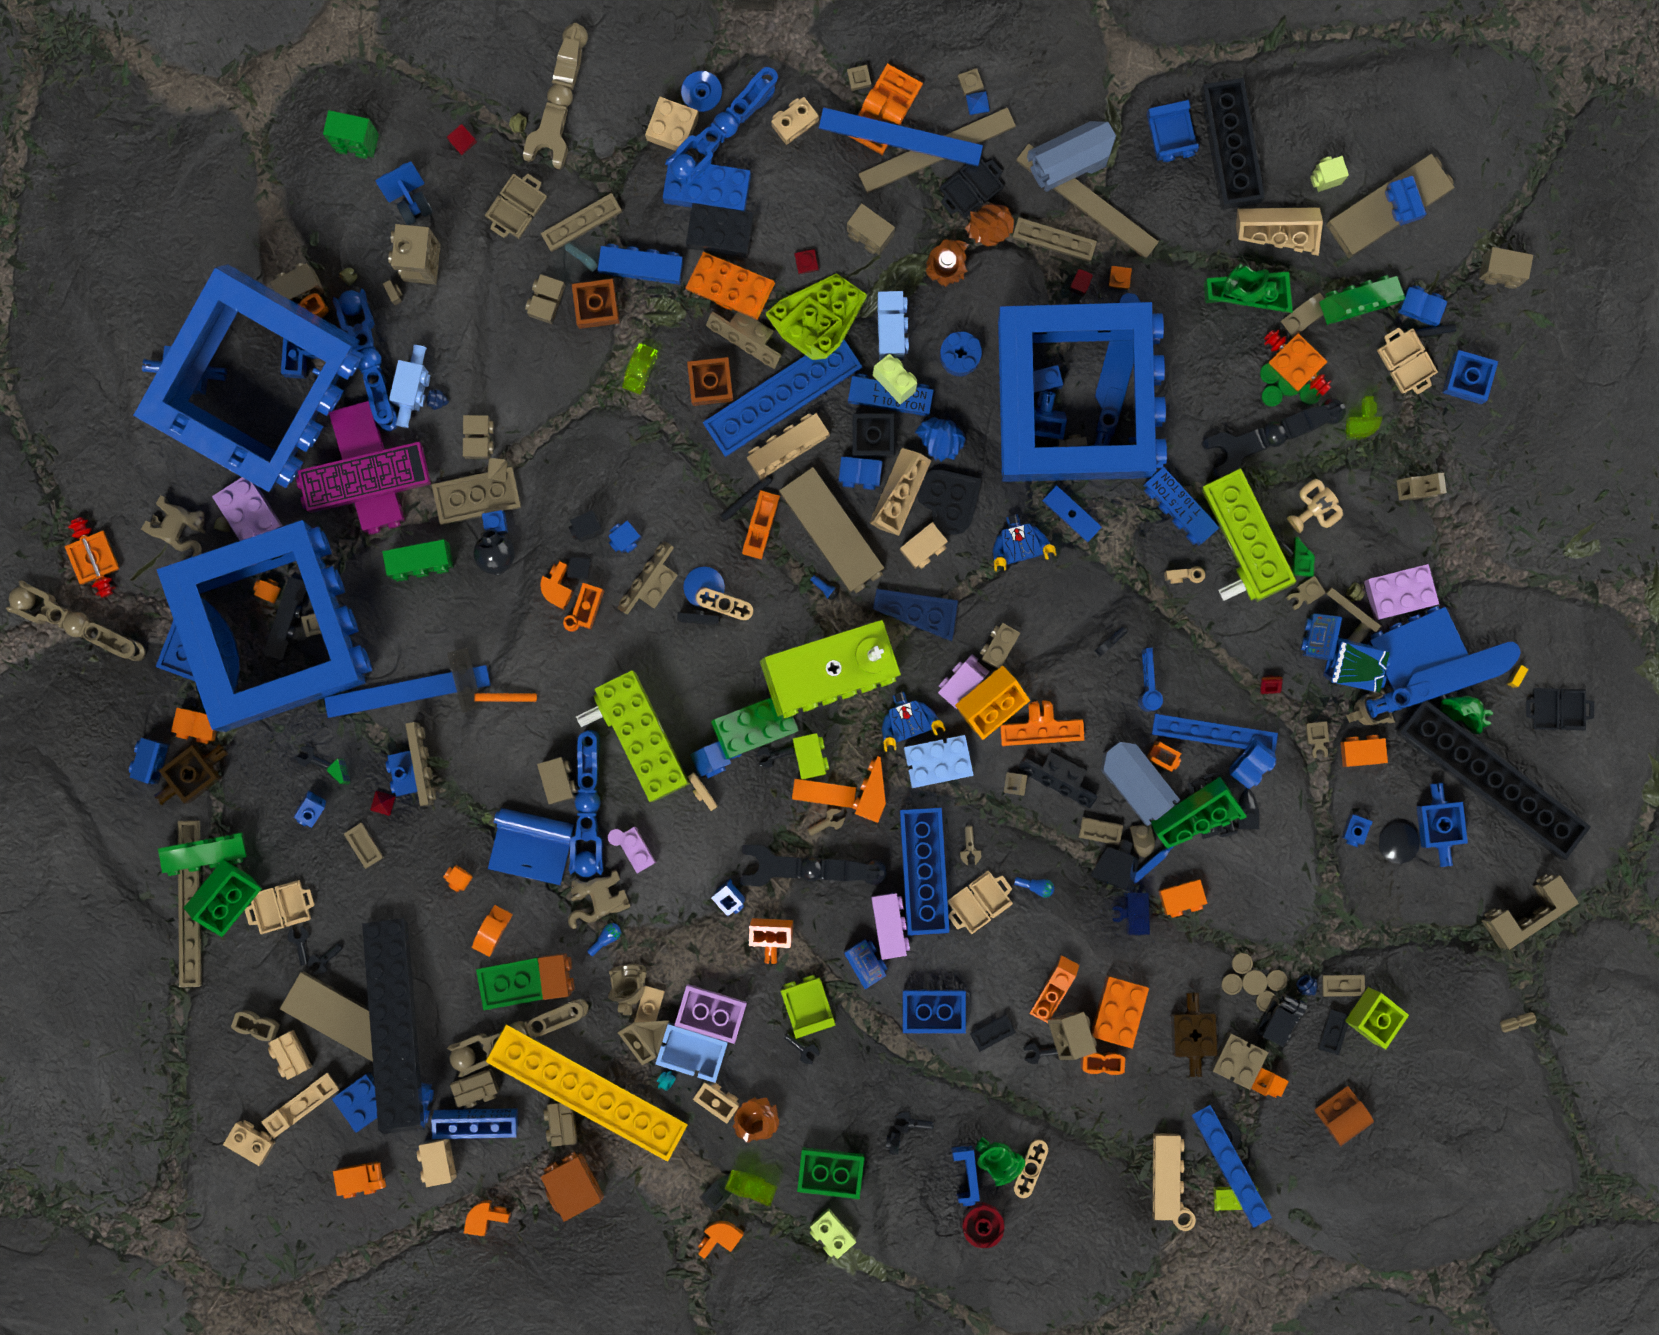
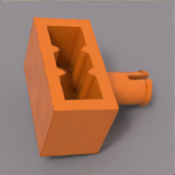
M752 918L749 926V946L765 947L764 963L769 964L771 956V964H776L777 947L791 948L793 920Z

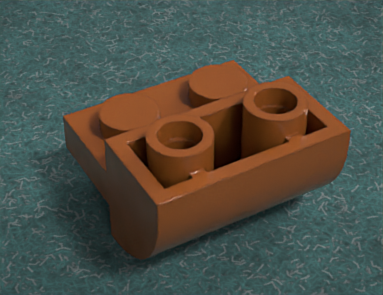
M1348 1086L1314 1110L1340 1147L1374 1123L1366 1107L1358 1100Z

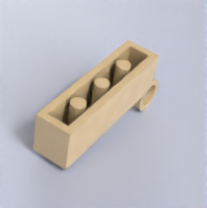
M1153 1133L1152 1217L1154 1220H1173L1178 1229L1182 1231L1191 1230L1196 1222L1195 1216L1188 1208L1184 1207L1183 1202H1180V1194L1184 1193V1182L1180 1181V1173H1184V1161L1180 1160V1154L1184 1152V1139H1181L1179 1134ZM1183 1213H1188L1190 1215L1189 1222L1184 1225L1179 1224L1178 1217Z

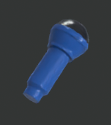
M815 575L811 578L813 584L823 591L827 599L834 600L837 598L838 590L836 587L827 585Z

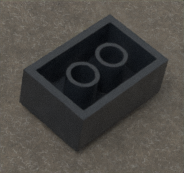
M692 203L686 247L687 249L747 258L754 215L751 212Z

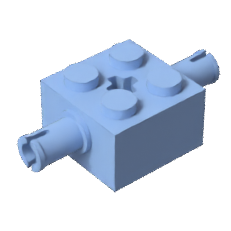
M420 345L413 346L410 362L398 360L389 399L395 406L400 407L395 425L404 428L409 427L412 410L420 412V407H424L426 400L424 390L430 383V375H428V371L422 365L427 348Z

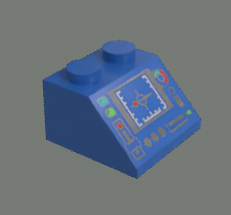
M1321 614L1310 615V618H1307L1304 629L1307 630L1306 638H1303L1300 650H1303L1302 655L1323 660L1334 658L1342 617Z
M866 939L844 951L864 989L885 977L884 971L887 970L883 960H877L874 955L877 950L872 941L867 942Z

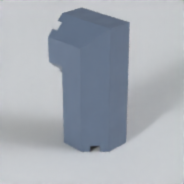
M1090 121L1029 150L1027 159L1028 162H1033V166L1030 167L1031 172L1041 188L1045 186L1044 190L1046 192L1086 172L1092 174L1106 167L1116 135L1109 122Z
M1118 742L1103 753L1102 773L1116 787L1146 826L1151 824L1149 819L1157 820L1174 806L1173 801L1174 803L1180 801L1136 744Z

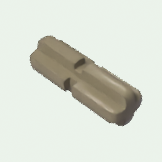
M1529 1012L1519 1015L1517 1018L1513 1017L1501 1021L1500 1027L1503 1032L1518 1029L1519 1026L1524 1027L1536 1023V1017L1534 1013Z

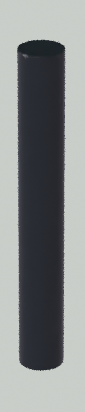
M1449 324L1417 329L1415 332L1418 337L1456 332V325ZM1399 332L1394 335V339L1400 335Z
M766 476L720 516L727 521L760 493V490L762 491L772 483V480Z

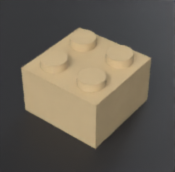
M659 97L645 134L647 141L676 151L693 134L699 118L698 110Z
M431 1139L419 1145L416 1153L418 1161H422L423 1170H420L422 1182L426 1183V1187L451 1183L457 1175L450 1139Z

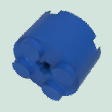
M967 332L950 334L943 341L939 357L944 369L954 376H965L973 372L978 367L982 355L980 342ZM959 350H962L963 354H965L962 358H958L957 353Z

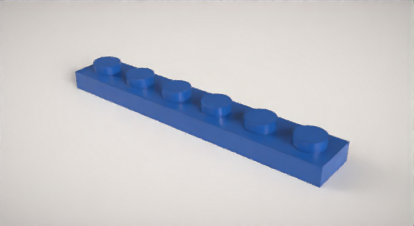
M1154 714L1151 735L1247 749L1254 740H1258L1275 753L1278 733Z
M1211 1105L1192 1114V1118L1252 1228L1271 1219L1272 1217Z

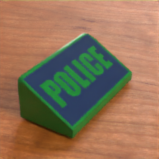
M336 759L327 768V772L340 784H350L351 781L345 759Z

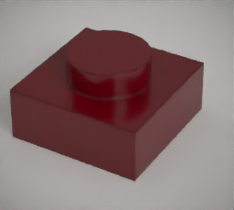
M814 249L794 253L798 275L818 271Z

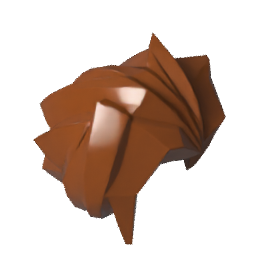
M990 203L981 207L978 213L971 211V221L965 227L969 233V238H974L976 243L980 242L989 247L995 246L998 242L1004 241L1005 238L1009 237L1010 233L1013 232L1014 219L1008 207Z
M943 240L939 246H936L931 251L926 264V274L932 280H937L939 284L945 287L949 283L959 282V278L964 280V273L968 272L964 263L966 260L965 250L969 245L959 240Z
M754 1097L748 1102L743 1103L741 1108L739 1107L736 1110L733 1128L735 1129V1134L745 1142L771 1138L773 1133H776L780 1124L776 1105L771 1106L767 1098L757 1099Z

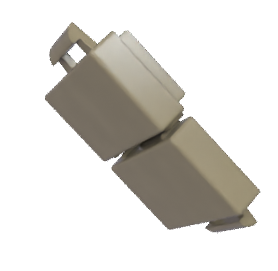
M512 174L500 192L501 196H497L485 214L486 218L493 222L490 229L503 238L507 237L510 233L520 239L533 220L532 217L536 216L547 199V196L539 191L541 182L529 174L522 179ZM527 179H529L530 181H532L533 183H535L537 186L534 188L533 186H531L530 184H528V183L525 182V181H526ZM496 224L506 230V232L503 233L495 228Z

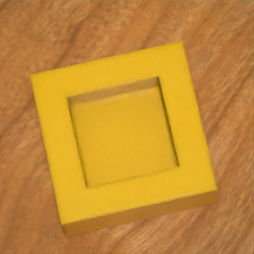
M1523 665L1516 666L1507 684L1513 688L1519 687L1528 668Z

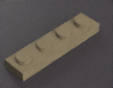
M610 193L545 230L541 235L550 251L553 252L622 213V210L613 194Z
M1018 218L1012 237L1019 241L1091 262L1097 243L1095 240L1023 218Z

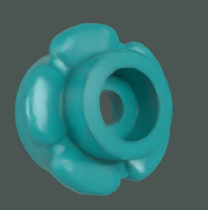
M671 1071L663 1072L657 1080L659 1089L663 1088L667 1091L674 1084L676 1077L672 1075Z

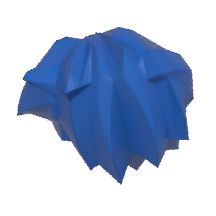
M936 417L922 422L915 431L918 434L917 436L922 438V444L927 447L928 457L933 456L935 461L938 458L940 462L945 458L955 460L956 455L963 448L966 440L964 432L952 420L938 419Z

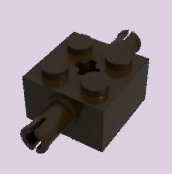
M219 744L210 753L205 755L198 746L191 745L159 770L168 782V785L154 795L155 799H159L158 802L164 805L165 802L177 794L184 804H190L222 779L214 768V764L227 756L228 752L224 751L223 749L225 748ZM188 771L194 772L193 778H188V776L190 775Z
M1193 992V999L1192 993H1186L1187 1011L1185 1013H1171L1172 1055L1189 1058V1077H1203L1201 1058L1203 1056H1217L1216 1014L1199 1011L1198 992ZM1194 1029L1199 1033L1195 1039L1189 1036V1034L1193 1033Z

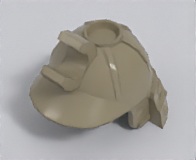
M1381 688L1380 693L1369 691L1368 694L1358 699L1354 706V712L1346 715L1349 723L1356 720L1363 725H1377L1386 722L1395 723L1394 712L1389 713L1386 711L1372 718L1367 709L1366 701L1382 698L1386 694L1385 690Z
M634 963L620 965L608 971L612 983V989L608 994V998L619 1003L618 1012L623 1013V1015L632 1014V1005L638 1003L644 993V983L647 975L646 967Z

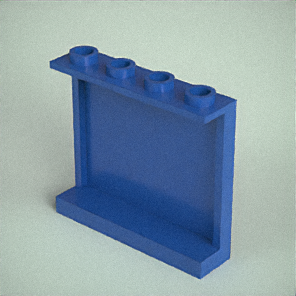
M1439 606L1428 610V615L1421 617L1418 614L1409 618V623L1403 626L1400 622L1389 627L1391 631L1385 634L1380 631L1371 635L1372 639L1367 642L1368 645L1371 644V646L1386 649L1390 652L1391 663L1385 670V676L1392 691L1405 688L1411 676L1417 672L1468 656L1446 607L1439 609ZM1396 695V702L1403 704V698L1400 695Z

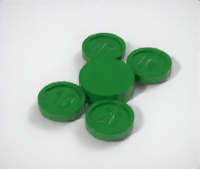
M1268 363L1260 370V377L1263 382L1267 384L1277 382V387L1269 386L1263 390L1261 395L1263 403L1269 407L1277 406L1282 401V395L1291 397L1299 393L1301 401L1307 405L1316 403L1320 398V394L1316 396L1317 390L1315 388L1310 390V384L1304 385L1297 392Z

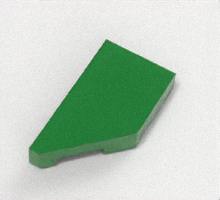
M1295 537L1292 573L1294 576L1313 577L1315 556L1302 543L1299 537Z

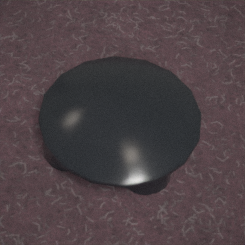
M1394 823L1386 826L1379 837V851L1381 855L1392 863L1403 864L1409 862L1416 857L1419 851L1420 840L1418 833L1413 827L1405 823Z

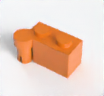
M582 583L573 615H568L564 618L563 625L566 630L574 632L580 626L592 630L604 594L603 589Z
M375 1161L335 1169L333 1176L337 1196L343 1195V1198L355 1197L357 1192L364 1191V1195L376 1193L378 1189L385 1188L386 1182L385 1178L382 1177L381 1162Z

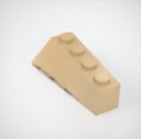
M1320 208L1237 209L1236 230L1239 240L1262 245L1268 243L1273 244L1277 248L1288 247L1293 248L1297 252L1308 251L1312 255L1319 256L1323 225Z
M811 413L800 419L801 423L797 426L793 424L783 430L784 434L778 438L775 435L766 441L767 445L760 448L757 446L748 452L747 460L760 480L830 437L829 432L817 413L811 415Z
M904 448L901 449L872 515L870 524L880 530L900 535L931 463L930 459L920 453Z

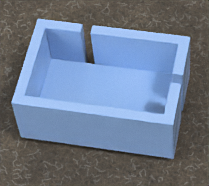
M903 291L878 292L879 360H882L888 354H891L893 358L896 357L902 360L909 350L908 338H904V333H907L908 317H904L903 314L907 313V297H903Z
M965 735L948 738L946 743H943V740L904 747L907 766L912 765L913 768L908 770L912 788L973 776Z
M669 1022L662 1041L667 1043V1045H661L656 1065L694 1076L697 1070L699 1071L698 1078L715 1083L728 1042L676 1027L675 1024Z

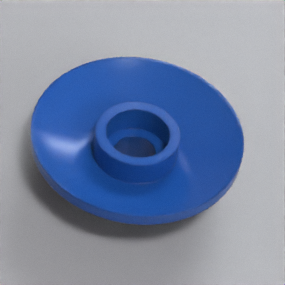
M697 71L686 77L681 87V95L688 107L698 110V112H705L713 109L719 103L722 96V87L720 81L712 73ZM704 90L706 94L699 96L698 92Z

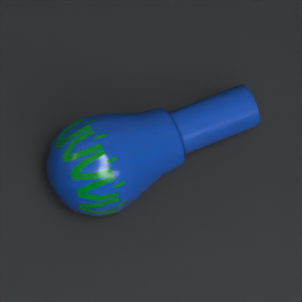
M1019 877L1015 879L1014 885L1029 888L1030 891L1035 892L1041 897H1050L1054 892V884L1050 880L1032 879L1030 881Z
M615 923L607 924L603 928L598 940L587 952L594 956L603 946L618 940L621 936L620 927Z

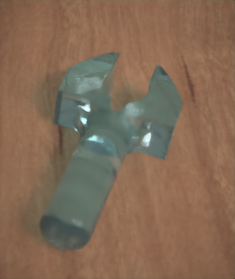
M571 243L565 245V250L581 261L589 270L593 272L597 268L596 262L587 254H583Z

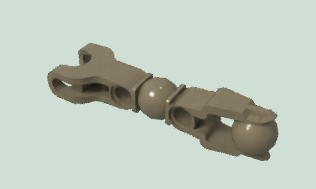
M577 23L567 26L563 31V43L557 55L552 80L553 86L547 92L548 102L544 109L541 124L538 130L527 136L523 151L524 160L530 162L535 159L538 150L541 148L552 149V163L556 169L560 170L564 167L568 154L567 145L562 139L568 112L567 107L573 99L571 90L574 89L580 69L582 48L588 41L587 30Z
M19 581L20 586L14 588L9 593L8 600L10 606L6 607L8 612L18 614L34 623L44 624L49 622L58 625L69 636L85 638L87 641L122 658L141 661L146 656V647L142 643L102 625L95 624L82 612L68 611L66 608L55 603L56 599L53 595L35 588L25 581ZM34 594L44 598L45 604L41 608V614L37 616L25 612L34 606L36 599ZM60 611L62 614L61 619L56 621L55 615ZM97 628L98 635L93 638L91 633L93 629ZM138 647L140 653L137 656H134Z
M576 999L543 1013L532 1020H527L526 1022L516 1021L510 1027L534 1039L580 1020L588 1014L589 1005L584 999ZM573 1007L578 1010V1014L573 1012ZM535 1021H540L543 1024L542 1031H537L534 1028ZM501 1032L489 1036L480 1033L462 1042L451 1044L447 1048L452 1051L450 1053V1064L454 1069L460 1071L458 1077H464L473 1071L489 1065L485 1060L475 1064V1052L467 1045L480 1041L488 1057Z

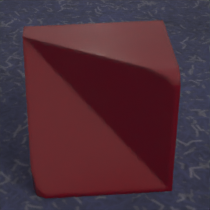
M462 124L447 136L448 141L461 156L477 143L475 138Z
M1079 269L1069 291L1083 297L1093 277L1092 274Z

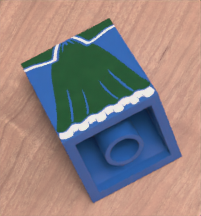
M1338 637L1334 658L1327 660L1323 676L1332 683L1380 693L1381 688H1384L1386 683L1385 670L1391 663L1390 652L1386 649Z

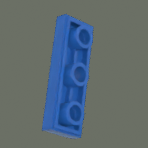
M1057 485L1043 499V502L1087 543L1102 528ZM1069 511L1075 512L1074 518L1069 517Z

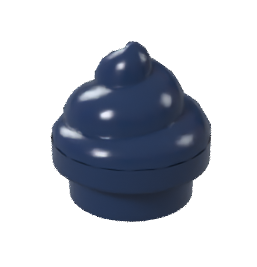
M441 390L429 391L427 406L431 407L432 410L440 409L449 403Z
M1310 975L1300 977L1296 983L1298 991L1302 995H1316L1317 980Z

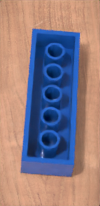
M942 808L899 810L907 935L949 933Z

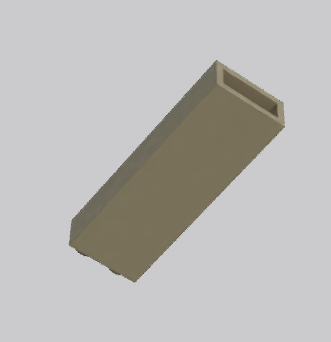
M1430 154L1327 223V228L1349 259L1400 226L1399 222L1393 218L1392 210L1394 207L1392 202H1388L1385 195L1386 187L1390 183L1413 176L1424 208H1427L1455 188L1453 186V179L1442 170V164L1437 157L1434 158Z
M813 467L779 490L785 502L850 593L853 591L855 593L860 592L866 587L864 583L870 579L874 582L883 575L881 571L884 570V567Z
M301 972L280 1010L373 1062L369 1008L310 974Z

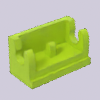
M1213 1187L1215 1211L1243 1210L1231 1187Z

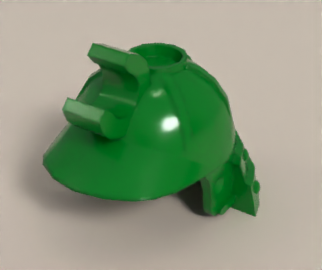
M1240 263L1229 274L1224 283L1223 292L1227 296L1241 299L1248 303L1260 301L1264 296L1271 299L1275 298L1277 283L1267 282L1269 277L1267 269L1256 272Z
M1471 696L1447 697L1440 704V711L1454 722L1461 721L1473 734H1480L1483 727L1491 725V722L1485 720V716L1489 717L1493 715V712L1491 710H1484L1483 704L1479 699Z
M983 1137L977 1142L975 1149L982 1153L977 1164L980 1168L989 1172L996 1186L1010 1183L1021 1174L1025 1167V1160L1006 1144L999 1142L990 1144Z

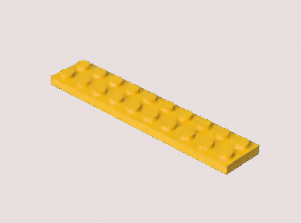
M505 1025L485 1060L488 1064L667 1162L688 1124L508 1025Z

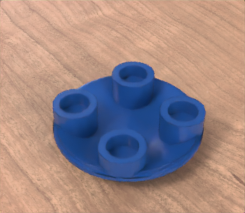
M699 567L692 570L684 581L686 598L691 604L700 608L705 607L700 606L695 599L698 589L706 587L724 593L725 590L722 576L710 567ZM708 592L700 595L702 602L710 600L713 602L711 606H714L715 599L709 597Z

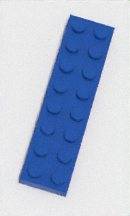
M843 340L841 345L826 359L812 360L805 355L705 420L703 425L726 458L862 369V366L846 341Z

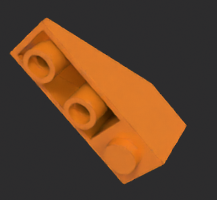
M877 756L876 760H871L868 768L871 774L869 779L864 778L860 788L863 790L862 797L856 798L852 808L856 810V815L877 823L886 804L881 757Z
M1061 955L1029 1014L1048 1023L1047 1020L1051 1019L1076 978L1079 964Z

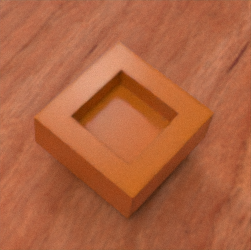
M1111 266L1108 288L1129 290L1132 268Z

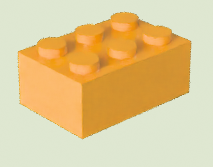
M1002 665L986 680L978 684L968 695L963 697L955 706L969 726L984 740L1025 706L1030 699L1018 681Z

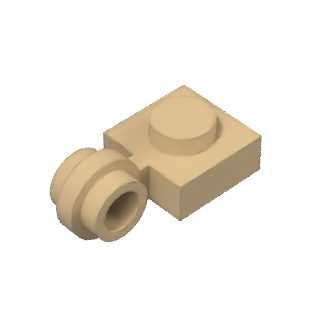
M1196 566L1191 569L1166 571L1164 576L1165 581L1170 580L1171 584L1183 583V579L1189 578L1193 583H1200L1205 578V571L1201 567ZM1194 571H1197V572L1200 573V577H1199V578H1195V577H1194V575H1193Z

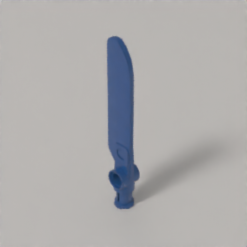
M1131 293L1124 294L1120 300V303H1141L1138 297ZM1133 340L1109 341L1095 393L1102 411L1096 428V441L1092 446H1109L1111 437L1115 435L1134 363ZM1105 417H1110L1113 419L1114 423L1112 425H1106L1104 424L1103 419Z
M1507 642L1417 672L1411 676L1405 688H1399L1384 694L1382 698L1373 701L1371 699L1367 700L1369 714L1372 718H1375L1377 714L1401 710L1498 677L1510 670L1517 662L1521 653L1520 648L1514 642ZM1396 695H1400L1403 698V704L1396 702Z

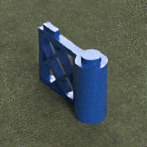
M1146 648L1142 650L1144 692L1138 698V705L1141 710L1150 712L1161 707L1163 697L1160 692L1155 690L1153 648Z

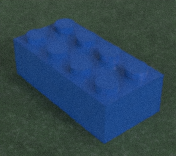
M710 164L691 184L687 185L686 180L674 177L670 165H668L663 201L665 204L691 208L692 203L745 211L751 172L750 170Z

